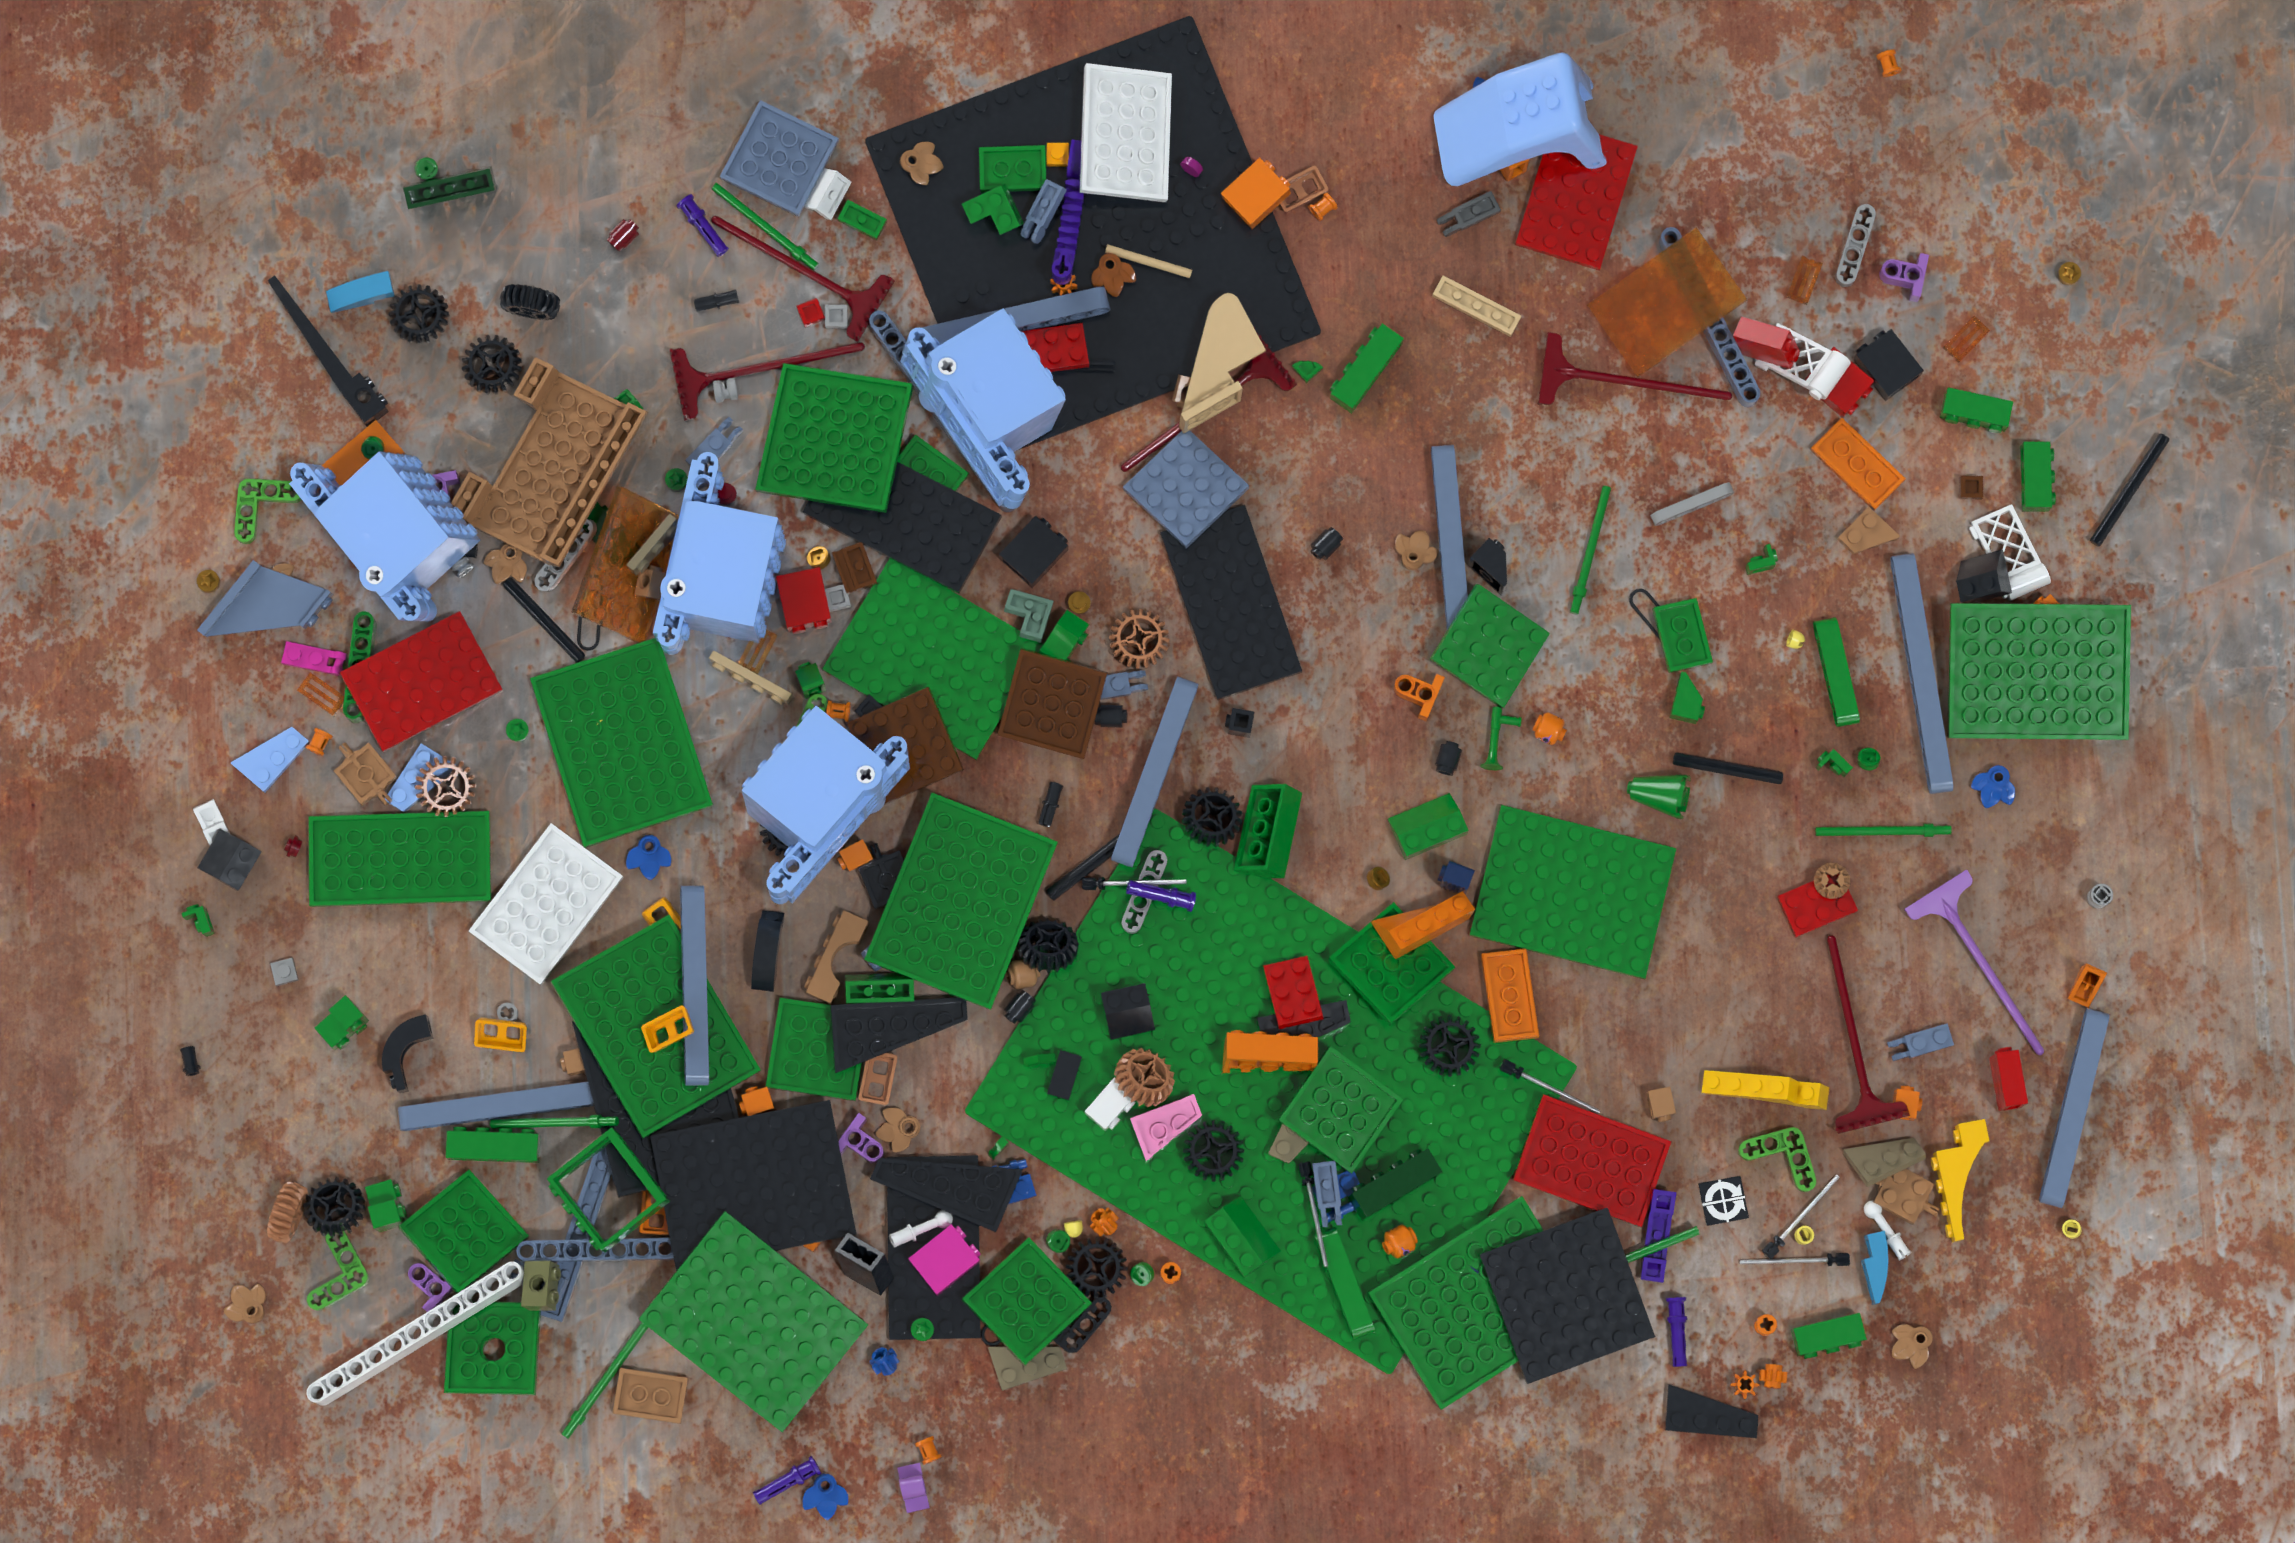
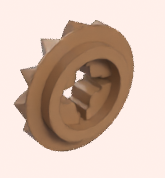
M1827 863L1816 871L1814 885L1818 893L1823 897L1836 899L1843 896L1849 889L1850 875L1846 868L1838 863ZM1839 874L1838 879L1836 880L1838 886L1831 884L1828 887H1826V885L1828 884L1827 882L1829 881L1827 875L1833 877L1834 875Z

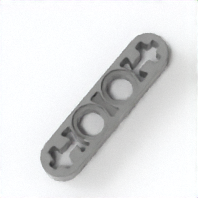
M1863 204L1858 207L1850 227L1835 276L1836 282L1842 287L1851 286L1858 274L1876 216L1875 209L1869 204ZM1866 210L1871 217H1867L1865 224L1860 225L1862 215L1859 213H1863ZM1855 230L1863 231L1865 238L1862 241H1857L1853 238ZM1850 250L1856 251L1858 259L1850 261L1847 259L1846 253ZM1847 266H1850L1849 277H1852V279L1848 278L1847 281H1844L1843 276L1840 274H1844Z
M1727 482L1658 510L1650 516L1654 525L1658 526L1725 499L1734 494L1730 482Z
M587 519L584 525L589 524L588 530L590 531L589 533L584 532L581 535L584 529L580 530L578 535H581V537H576L575 539L578 545L577 550L573 553L568 551L564 558V567L561 570H557L552 565L544 564L535 577L537 589L540 591H552L595 536L597 526L593 520ZM550 576V578L548 579V582L550 583L549 586H543L544 581L542 580V578H547Z
M1155 850L1148 855L1138 881H1141L1148 875L1154 877L1155 880H1161L1167 865V856L1164 852ZM1157 855H1160L1161 861H1163V864H1158L1156 872H1160L1159 875L1153 871H1146L1147 867L1152 869L1153 861L1151 858H1156ZM1131 896L1122 918V928L1125 932L1134 934L1141 929L1151 905V899L1145 898L1147 904L1144 908L1140 909L1134 905V899L1138 896ZM1130 909L1136 913H1143L1142 917L1137 914L1135 922L1138 926H1133L1132 929H1129L1128 923L1125 922L1132 919L1133 912H1129Z

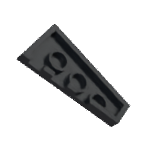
M1342 1000L1320 1005L1323 1020L1279 1029L1275 1014L1257 1017L1259 1031L1266 1032L1267 1035L1288 1033L1290 1036L1310 1034L1312 1037H1320L1351 1022L1347 1001Z
M1668 1384L1665 1431L1757 1438L1759 1415Z

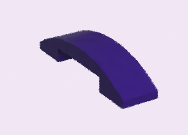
M1653 1189L1644 1247L1669 1237L1677 1192ZM1667 1248L1642 1258L1641 1280L1664 1282Z

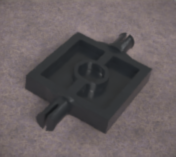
M875 843L876 852L872 845L869 846L874 859L868 864L858 867L873 906L877 910L886 906L904 859L900 850L890 855H882L878 843Z

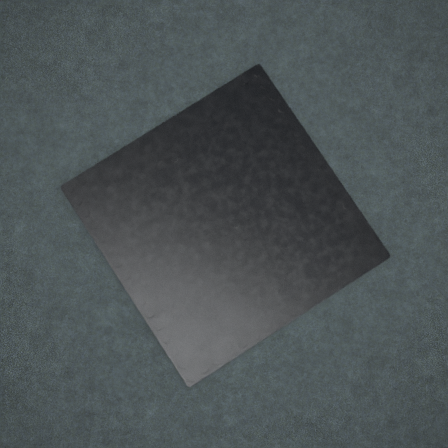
M1187 16L872 135L865 140L937 324L1060 296L1058 292L1052 293V288L1056 285H1052L1050 279H1053L1052 264L1055 249L1057 248V238H1059V227H1061L1060 218L1063 214L1064 196L1047 229H1045L1044 237L1038 244L1031 241L1032 234L1029 238H1024L1021 236V231L1040 191L1010 192L1024 222L1021 226L1000 235L991 215L971 224L962 203L986 193L980 192L979 147L1045 145L1046 179L1065 188V181L1068 180L1067 167H1047V143H1069L1070 152L1072 139L1082 141L1085 64L1172 73L1168 200L1166 202L1084 193L1082 215L1080 216L1081 224L1079 226V237L1077 238L1076 257L1072 275L1076 276L1075 281L1072 283L1077 284V289H1072L1071 292L1094 288L1092 274L1099 267L1101 257L1107 254L1105 253L1107 244L1191 269V276L1187 278L1119 257L1121 262L1128 263L1133 267L1136 281L1131 283L1124 282L1118 297L1112 296L1106 290L1110 305L1109 312L1049 326L1056 327L1083 323L1088 359H1114L1115 371L1051 372L1052 380L1063 389L1066 400L1052 430L1020 449L1174 391L1178 374L1187 377L1192 376L1208 312L1212 304L1223 294L1231 293L1237 296L1250 322L1255 327V331L1258 335H1261L1265 344H1268L1272 353L1318 336L1321 333L1320 326L1273 212L1266 216L1255 228L1251 229L1222 199L1221 192L1253 163L1192 16ZM920 142L935 144L932 155L937 156L944 166L938 173L929 174L928 185H920L914 182L910 173L905 171L900 164L901 155L907 150H913L915 145ZM909 157V163L915 164L914 158ZM1185 157L1195 159L1203 167V171L1198 177L1188 174L1181 167L1180 164ZM1108 260L1106 262V266L1108 268H1113L1114 262L1112 260ZM1062 263V269L1060 270V274L1065 271L1064 263Z

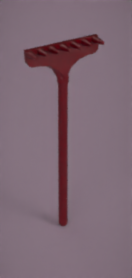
M718 216L711 218V222L842 296L847 301L852 312L847 335L857 343L870 323L871 314L879 309L895 282L892 277L880 275L876 282L867 290L851 291L848 288L845 289Z
M1258 335L1266 352L1250 360L1246 371L1234 380V383L1239 381L1242 386L1252 379L1265 378L1275 382L1283 391L1291 390L1297 385L1295 379L1282 366V362L1275 357V353H1272L1268 344H1265L1262 340L1261 335ZM1179 422L1123 463L1121 470L1123 472L1129 471L1180 433Z
M1548 332L1538 405H1551L1555 400L1557 389L1562 383L1579 378L1722 400L1732 399V393L1728 391L1575 368L1567 362L1563 355L1562 337L1557 333Z
M859 342L717 373L697 371L690 365L684 349L671 348L670 355L684 421L695 419L698 416V397L701 391L715 380L721 381L728 378L782 368L783 363L797 365L859 352L865 349V344Z
M1830 935L1827 938L1861 1094L1859 1103L1854 1111L1836 1119L1835 1130L1840 1134L1908 1117L1910 1114L1904 1102L1886 1103L1878 1099L1871 1091V1087H1869L1835 936Z

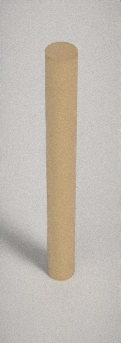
M1108 244L1105 253H1114L1118 257L1187 278H1190L1192 273L1191 269Z

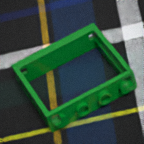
M612 1127L547 1178L550 1183L548 1187L556 1197L559 1195L564 1201L561 1205L569 1215L573 1213L578 1219L575 1222L578 1228L583 1233L587 1231L591 1239H589L591 1245L596 1250L600 1249L605 1253L670 1202L617 1130ZM612 1142L656 1202L605 1241L561 1181Z

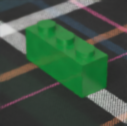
M1948 387L1944 393L1940 418L1945 419V422L1951 424L1961 422L1966 423V426L1979 429L1984 427L1989 428L1988 431L2001 433L2002 431L2005 432L2009 426L2013 401Z
M2023 442L2020 446L2022 512H2049L2052 505H2055L2056 494L2052 492V483L2055 482V471L2051 470V462H2054V448H2051L2050 442Z
M897 973L845 975L846 1003L914 1001V979Z
M1860 1313L1791 1329L1797 1357L1803 1355L1804 1359L1817 1357V1352L1826 1350V1354L1840 1351V1346L1848 1345L1849 1349L1862 1346L1861 1342L1867 1340Z

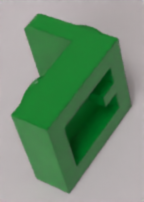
M1766 544L1763 548L1765 558L1763 556H1756L1749 559L1750 562L1745 566L1747 575L1774 569L1775 562H1778L1776 550L1771 549L1770 544Z
M1835 749L1830 753L1825 751L1817 759L1819 764L1815 767L1819 771L1829 762L1831 764L1829 766L1836 775L1839 776L1841 774L1843 777L1853 768Z
M199 904L192 905L186 908V912L181 913L185 920L197 917L194 923L198 933L202 932L206 937L215 934L207 908L204 906H199Z

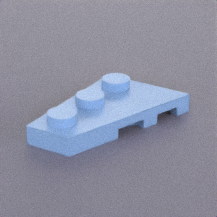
M290 727L232 761L231 764L266 793L310 742L297 730Z
M421 743L388 793L392 802L390 803L386 798L385 800L400 811L406 812L423 798L416 797V794L422 792V789H415V785H422L421 781L416 780V776L423 778L425 775L419 771L420 768L428 771L429 768L425 763L428 761L434 766L435 757L438 758L439 763H443V756ZM441 768L433 772V774L439 778H445L453 769ZM429 779L427 782V792H429L436 786V784Z

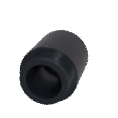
M1332 527L1328 530L1325 529L1310 544L1312 548L1311 553L1318 560H1327L1341 546L1340 542L1343 540V537Z
M1101 705V707H1098L1095 725L1122 728L1123 723H1127V710H1123V705Z
M1446 741V744L1440 745L1435 763L1437 766L1436 772L1453 776L1454 771H1457L1462 749L1458 748L1459 744Z
M1021 990L1020 993L1014 995L1003 1009L1006 1012L1004 1016L1013 1024L1016 1022L1022 1023L1035 1007L1033 1004L1036 1000L1030 994Z

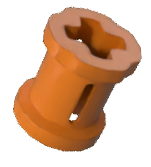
M1894 49L1881 52L1876 56L1877 60L1881 62L1882 76L1885 78L1899 74L1902 71L1901 67H1898L1895 58L1896 51Z
M1324 193L1323 198L1314 205L1310 204L1308 206L1311 213L1320 222L1327 213L1338 208L1336 202L1328 193Z
M828 700L826 714L831 718L844 719L845 722H849L851 702L843 704Z
M315 728V734L310 744L306 745L305 748L323 757V751L333 736L321 729Z
M1168 1262L1162 1266L1161 1277L1163 1281L1167 1284H1174L1180 1279L1181 1269L1176 1263ZM1170 1267H1173L1174 1272L1177 1273V1276H1172V1279H1168V1275L1164 1273Z
M1769 1314L1758 1317L1754 1323L1755 1331L1762 1336L1770 1335L1777 1328L1776 1319ZM1763 1319H1765L1766 1322L1771 1323V1326L1768 1327V1331H1766L1765 1328L1760 1327V1324L1763 1323Z
M934 1436L915 1443L923 1457V1465L942 1458L934 1445Z

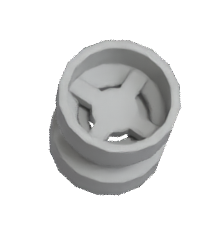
M735 377L728 378L727 381L723 382L720 380L713 381L716 403L723 402L725 399L738 400Z
M2097 884L2087 894L2089 905L2096 909L2104 908L2113 899V891L2106 884Z

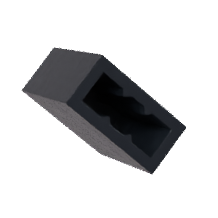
M1892 329L1886 333L1884 330L1879 332L1873 338L1875 341L1870 345L1865 343L1856 350L1857 354L1853 359L1858 367L1874 380L1873 386L1885 401L1920 377L1924 371Z
M1036 516L999 554V559L1031 588L1069 550L1068 544H1066L1068 540L1059 532L1055 534L1050 529L1052 526L1044 518L1039 519Z
M847 1233L835 1249L844 1275L881 1296L894 1279L885 1254L855 1236Z

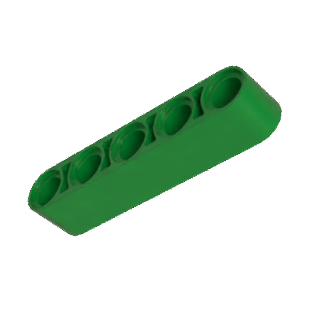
M359 612L354 618L348 668L374 654L377 623L369 612ZM368 618L371 620L367 628L360 627V622L363 619ZM360 641H368L366 649H357ZM346 686L343 713L349 721L359 723L364 719L361 712L356 716L349 715L350 709L357 705Z
M1837 618L1813 621L1814 634L1836 727L1860 723L1859 711Z
M1336 1227L1322 1231L1328 1262L1326 1270L1350 1333L1354 1340L1375 1332V1328ZM1314 1234V1238H1315L1316 1244H1317L1318 1249H1319V1251H1320L1318 1236H1317V1234Z

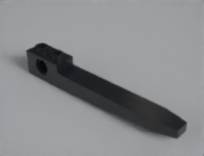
M274 275L270 278L268 282L341 394L366 427L387 414L389 411L386 405L389 403L381 393L377 395L372 388L375 385L368 376L364 378L360 372L352 378ZM363 395H371V399L367 403L360 402V398Z

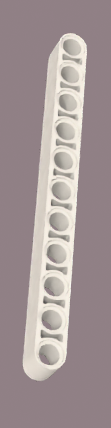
M509 1262L313 1382L307 1388V1398L322 1406L338 1399L523 1284L524 1267L516 1262ZM518 1269V1276L511 1279L512 1271ZM495 1281H499L498 1289L492 1291V1284ZM475 1293H479V1300L473 1303V1295ZM459 1304V1313L453 1315V1308ZM440 1316V1324L434 1327V1319ZM420 1328V1337L414 1339V1332ZM401 1340V1348L395 1351V1343ZM381 1352V1361L375 1363V1356ZM362 1364V1372L356 1375L355 1370L357 1366ZM342 1376V1385L336 1387L337 1379ZM323 1388V1396L317 1399L318 1390Z

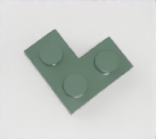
M1010 589L1004 612L1024 617L1020 637L1041 643L1054 601Z

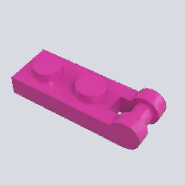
M286 641L281 663L282 665L341 676L340 672L344 670L342 667L344 661L347 660L348 654ZM330 659H335L334 666H328Z

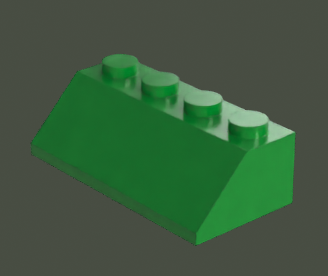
M1287 784L1252 785L1234 871L1267 879L1285 878L1302 792Z

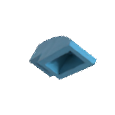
M389 271L359 278L326 291L331 313L374 304V301L395 296Z
M1885 1231L1864 1236L1869 1258L1861 1260L1872 1305L1880 1303L1887 1279L1888 1245Z

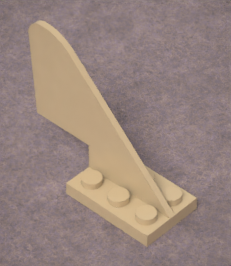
M1226 293L1220 296L1212 304L1208 312L1186 399L1180 415L1179 427L1183 434L1240 402L1243 388L1239 381L1234 383L1229 372L1266 352L1244 308L1234 294Z

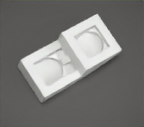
M214 799L193 808L209 845L212 844L220 829L230 834Z

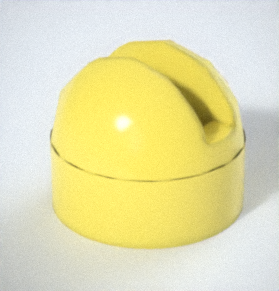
M1791 630L1786 646L1799 649L1803 646L1801 642H1805V637L1799 631Z
M1081 1220L1064 1223L1065 1232L1070 1237H1078L1082 1233L1083 1225Z
M2067 1220L2063 1224L2062 1230L2066 1237L2074 1239L2081 1234L2082 1228L2076 1220ZM2067 1228L2077 1229L2078 1232L2067 1231Z
M1801 1226L1795 1231L1794 1237L1797 1243L1806 1245L1813 1241L1814 1232L1809 1226Z

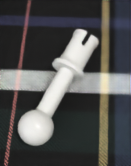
M1874 1200L1868 1201L1864 1206L1865 1215L1874 1219L1880 1229L1885 1231L1887 1244L1894 1251L1898 1260L1904 1259L1905 1255L1911 1254V1251L1900 1237L1901 1233H1894L1881 1214V1206L1874 1203Z
M941 1210L937 1212L935 1218L915 1227H911L908 1224L906 1228L889 1234L892 1246L895 1248L911 1240L914 1242L917 1235L936 1227L947 1228L952 1224V1214Z

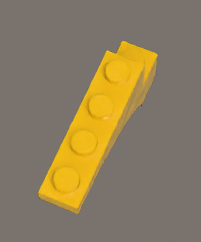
M1704 1070L1702 1093L1827 1110L1829 1087L1821 1083L1799 1082L1791 1077Z
M1985 1119L1957 1124L1955 1130H1953V1138L1955 1144L1958 1143L1959 1147L1936 1151L1933 1153L1934 1157L1931 1158L1932 1169L1937 1171L1938 1180L1935 1181L1938 1193L1942 1194L1943 1202H1940L1941 1212L1943 1216L1946 1215L1948 1222L1945 1225L1947 1238H1951L1952 1243L1964 1240L1962 1227L1963 1192L1973 1161L1981 1147L1990 1141Z

